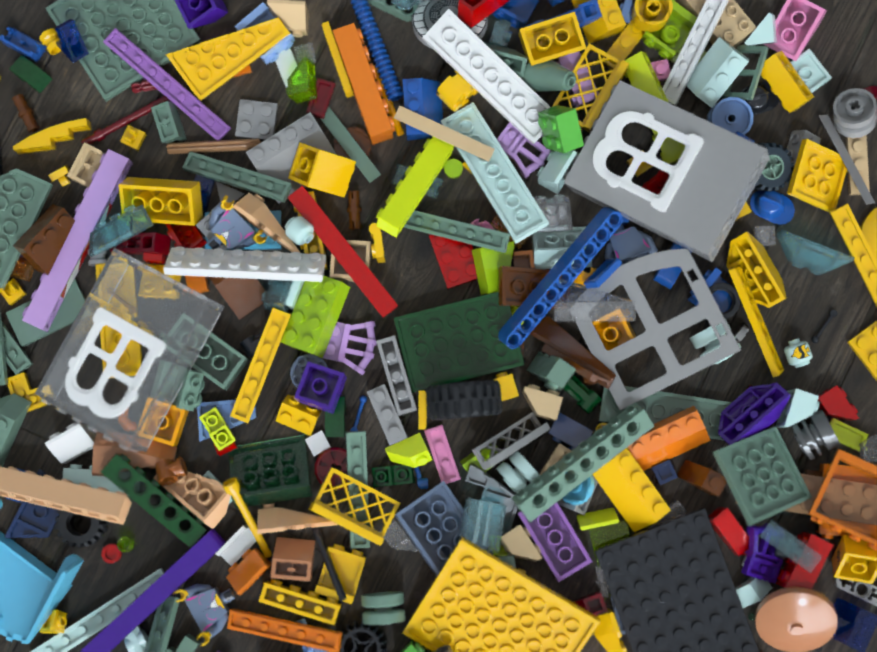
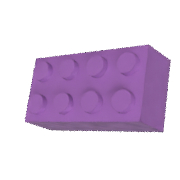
M557 502L532 522H529L520 511L517 512L534 543L540 548L541 555L558 582L592 562Z

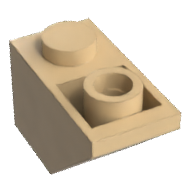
M521 525L498 539L508 555H514L515 558L533 562L542 558L540 548L531 542L529 531L525 527L522 528Z

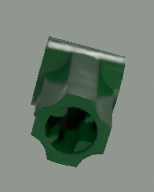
M575 376L563 387L588 414L602 401L592 389H588Z

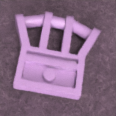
M510 122L497 138L506 155L514 160L524 178L529 177L530 173L544 166V161L552 151L546 149L538 141L532 144ZM526 141L541 151L539 157H536L523 147ZM518 152L526 156L533 163L525 168L517 155Z
M375 321L355 325L337 322L323 359L345 363L363 375L371 359H374L373 350L374 346L377 345L374 332ZM366 328L368 339L353 336L350 333L353 330ZM349 340L367 344L366 351L347 348ZM348 353L361 356L363 359L357 366L346 359L345 355Z

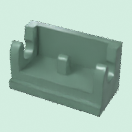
M166 101L151 107L162 143L168 144L174 143L176 140H187L175 104Z

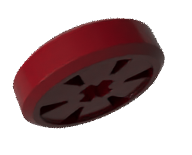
M338 447L329 448L318 456L314 471L321 485L334 463L337 466L340 465L341 469L339 471L347 475L345 449ZM333 473L330 479L332 488L342 485L341 477Z

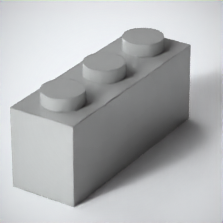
M383 384L367 391L389 445L391 446L407 439V434L386 385Z

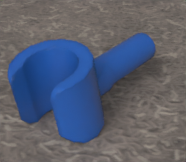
M419 466L414 468L418 487L420 489H428V478H422Z

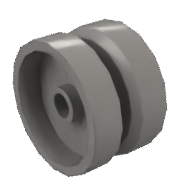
M854 88L840 93L833 104L834 126L840 134L849 138H859L869 134L875 128L877 123V103L872 93L865 89Z

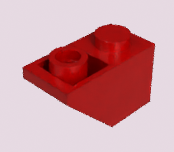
M837 385L832 386L818 395L819 409H822L826 416L849 421L859 418L856 407L845 398L847 395L841 387Z

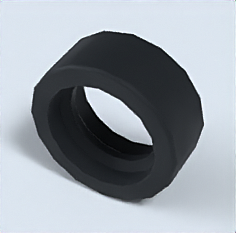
M716 283L710 286L709 290L712 294L717 290H723L731 296L732 305L728 311L722 314L725 319L733 316L740 306V297L737 290L727 283Z

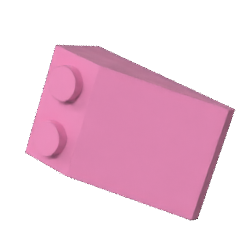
M787 0L775 21L777 42L763 45L777 52L783 51L786 57L797 61L827 10L808 0Z

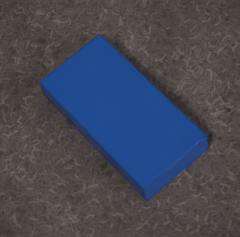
M619 258L606 259L583 284L587 289L599 288L622 265V262Z

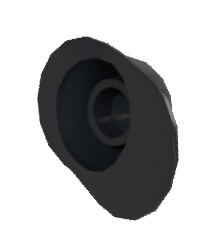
M768 82L758 83L753 100H745L751 106L753 116L774 109L780 101L779 97L771 91V86ZM750 86L742 89L740 93H748Z

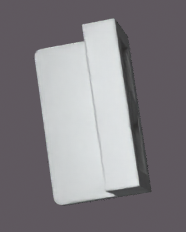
M247 524L243 525L216 552V555L222 556L230 566L236 563L257 542Z

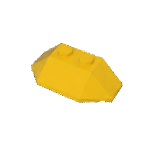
M748 231L731 240L726 266L728 270L738 265L742 267L756 303L770 308L787 299L783 280L764 246Z

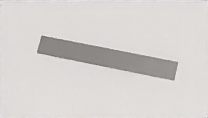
M828 114L818 115L866 205L875 203Z

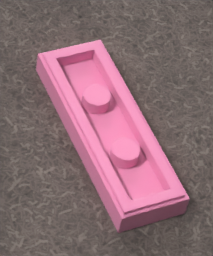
M439 425L424 430L441 482L444 481L446 484L461 480L443 426Z

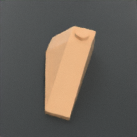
M248 193L233 206L234 210L243 219L257 229H262L263 233L290 252H300L292 240L286 236L284 229L265 205V200L258 194L253 196Z
M264 504L263 509H258L257 534L279 532L287 529L297 530L307 527L338 525L323 516L275 507V504Z

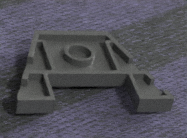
M470 463L465 481L484 487L472 522L480 534L505 535L511 530L518 509L511 499L515 493L475 464Z

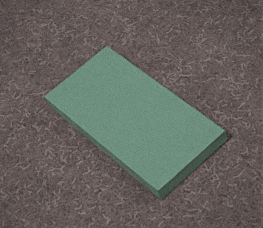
M76 279L73 280L48 332L22 321L23 311L30 305L31 301L6 312L21 347H25L92 314Z

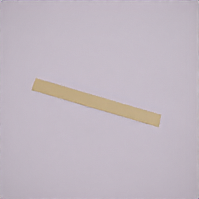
M399 106L394 116L396 120L488 162L495 150L402 106Z

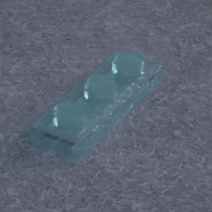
M772 520L760 535L761 538L809 573L814 570L823 558Z

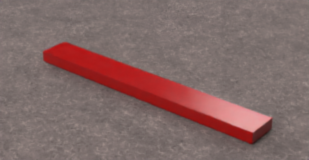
M303 185L289 195L287 198L301 216L313 225L314 232L379 314L384 318L398 307L397 303Z

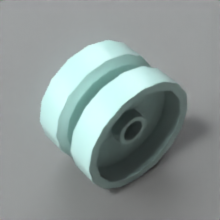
M518 451L509 456L510 462L515 467L514 469L506 462H502L496 468L502 475L503 480L514 492L525 488L527 481L530 484L534 478L540 476Z

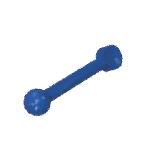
M366 396L360 397V406L354 426L350 431H358L357 426L364 403L367 401Z

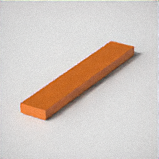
M234 608L229 610L227 629L329 652H340L342 632Z

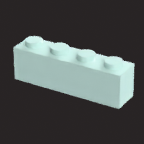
M70 464V468H63V479L70 480L74 484L85 483L91 486V488L103 487L109 490V492H123L105 476H92V466H89V469H82V465ZM130 471L119 473V477L122 479H127L130 476ZM138 481L135 483L134 489L138 492L143 491L144 482Z

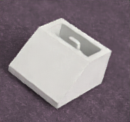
M75 422L66 427L67 431L63 433L57 432L49 437V441L45 442L47 448L61 464H67L93 449L96 436L89 424H78Z

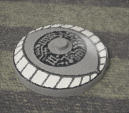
M459 0L421 1L412 15L413 31L420 42L432 48L422 37L448 9L458 17ZM488 16L472 28L466 25L480 39L487 30Z

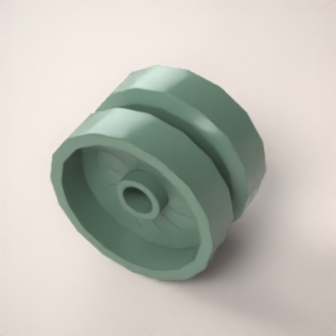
M389 591L361 595V606L374 608L362 613L363 624L387 625L405 621V610L393 607L404 603V592Z

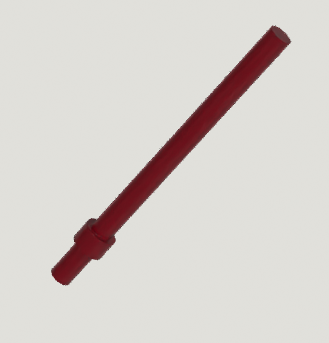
M163 96L103 129L95 130L94 134L81 140L82 144L85 142L90 145L97 140L101 141L108 134L152 111L151 107L166 101L170 102V100Z

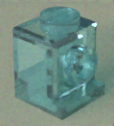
M496 20L489 43L508 48V43L506 42H510L512 31H510L511 23L506 20Z

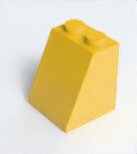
M299 142L288 179L313 189L345 197L356 161Z

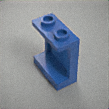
M510 0L494 11L492 15L499 20L504 19L516 29L524 28L540 0Z

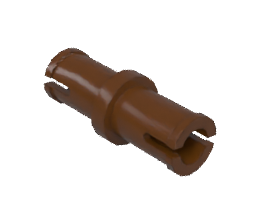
M18 94L14 96L12 101H14L19 111L18 116L20 119H23L28 132L33 133L39 130L40 127L33 116L34 112L32 108H29L24 95Z
M360 191L347 192L349 230L361 229L360 213L362 208H360L359 200Z

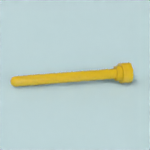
M237 478L226 480L222 485L225 492L233 496L261 551L266 558H270L272 553L262 534H257V524L239 493L240 484Z

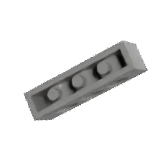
M395 335L377 340V346L398 416L417 411Z

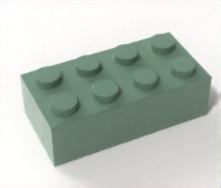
M185 313L164 339L166 343L165 348L197 371L203 373L204 376L224 390L229 389L249 361L246 356Z

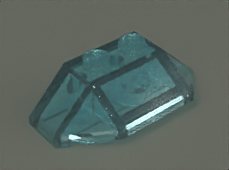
M785 230L777 233L778 241L787 260L793 262L792 265L795 267L811 269L810 272L813 274L822 275L854 261L855 257Z

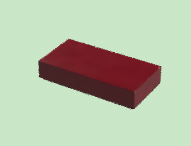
M317 78L306 114L311 112L314 117L325 118L336 83Z

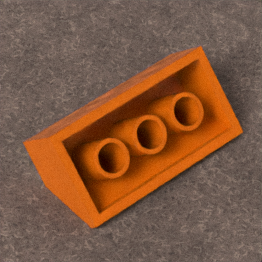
M692 406L653 424V428L627 448L641 469L645 471L711 440L695 406Z

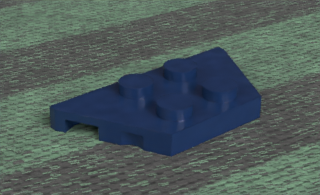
M39 469L37 472L39 476L47 475L42 469ZM22 501L5 538L50 537L58 522L55 521V517L59 516L57 513L58 509Z

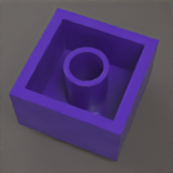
M308 361L294 398L299 403L334 414L347 377L342 372Z

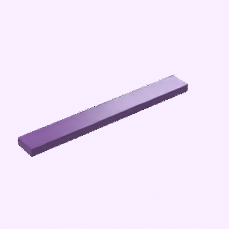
M115 28L103 41L105 45L216 141L222 140L231 130V127L119 30Z

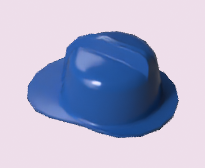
M758 190L751 197L750 205L754 214L774 224H786L794 216L795 209L792 201L776 191Z

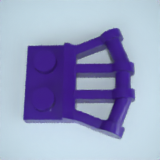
M768 523L760 526H748L749 549L745 552L747 556L741 573L776 583L783 559L775 557L774 551L776 547H779L781 541V548L783 547L785 533L781 527H773ZM761 533H762V536H761V539H760V542H759V545H758V534H761ZM771 535H772V540H771V543H770L768 552H767V554H766V551H767V548H768V545H769V542H770V538H771Z

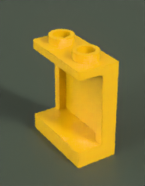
M334 544L333 547L329 546L327 551H329L347 597L343 602L352 604L367 557L363 556L361 551L352 549V552L344 550V546ZM324 563L314 593L339 600Z

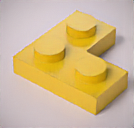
M25 372L8 378L10 394L15 393L32 401L27 413L56 402L50 384L31 389Z

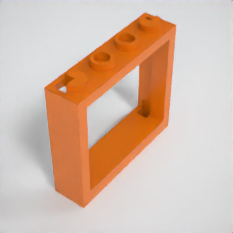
M838 449L807 515L812 516L810 520L822 525L823 522L829 524V529L841 534V531L848 533V538L860 542V540L867 542V547L877 551V539L817 512L839 461L877 477V466Z

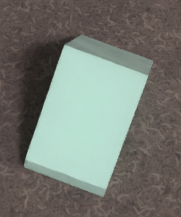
M770 12L745 41L747 46L777 42L775 15Z
M751 577L737 586L735 589L742 608L761 601L772 589L770 583Z

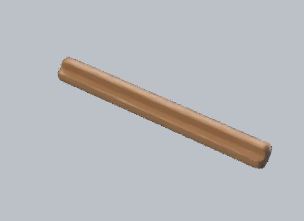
M238 139L168 143L167 152L168 154H183L190 151L194 153L243 151L257 146L261 143V140Z

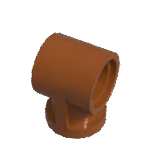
M182 457L177 458L176 461L172 459L160 460L155 464L158 483L163 486L174 484L178 481V476H186L188 474Z

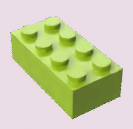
M324 275L322 282L305 281L281 343L323 359L350 287L341 281Z

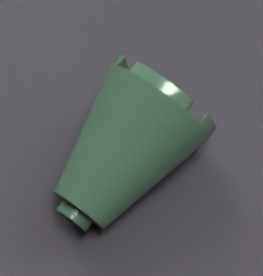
M554 60L531 66L530 63L526 64L525 73L522 77L523 81L534 92L569 91L576 83L575 74Z

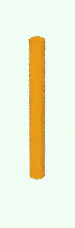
M374 65L376 81L379 80L383 98L386 99L389 115L392 116L396 134L401 136L404 134L400 121L394 119L396 114L395 107L392 101H388V95L385 94L386 90L383 88L384 84L381 83L382 79L379 78L380 74L377 73L378 68Z

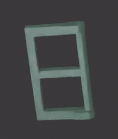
M738 45L736 50L740 53H760L756 69H743L738 75L753 76L748 93L730 92L731 84L721 98L738 97L743 100H753L769 48L767 46Z

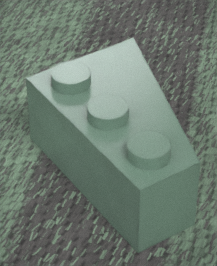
M538 352L526 371L544 382L546 389L560 391L576 369L559 357L551 355L548 358V354Z

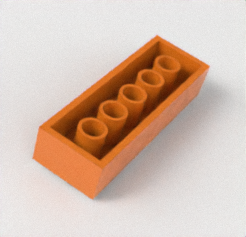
M352 23L333 30L338 51L372 145L394 138L395 125L392 116H387L389 108L386 99H381L383 97L382 88L379 80L375 81L377 79L373 63L369 64L371 61L366 45L362 46L364 41L360 28L356 29L355 24Z

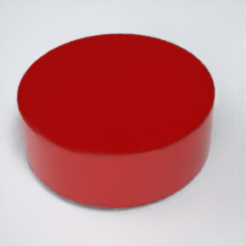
M117 544L106 545L101 552L102 559L110 564L118 562L122 557L121 547Z

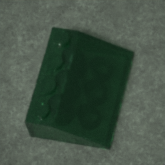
M305 435L237 445L236 449L228 452L230 478H237L240 484L239 493L247 507L313 496ZM231 496L232 501H233V503H234V505H235V507H236V509H237L238 506H237V504H236V502H235L233 496Z

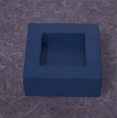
M670 460L652 467L660 485L678 478Z

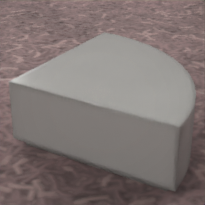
M745 324L734 334L737 342H740L746 336V333L749 332V328Z

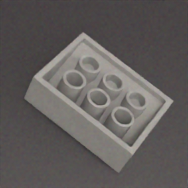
M311 112L246 152L258 173L290 182L292 188L289 195L302 186V184L288 179L299 142L334 154L336 153Z

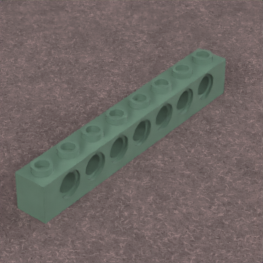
M636 403L629 405L604 427L596 430L591 437L582 441L578 447L565 454L556 464L551 465L547 471L534 478L525 488L520 489L511 499L522 515L529 522H532L653 428L654 425L646 411Z

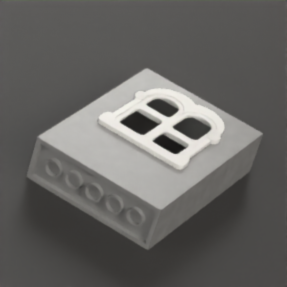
M620 80L612 88L611 97L608 102L604 103L599 119L594 121L592 132L584 139V146L581 152L577 153L574 158L571 170L569 169L566 172L564 184L572 192L602 207H610L620 212L624 218L713 262L770 159L767 149ZM631 122L641 123L658 132L648 152L638 150L623 141L621 133L627 124ZM667 137L686 146L675 166H671L656 158L658 150ZM614 151H624L634 158L623 177L610 172L606 167L607 157ZM641 162L649 163L669 173L670 177L659 195L632 183V178Z

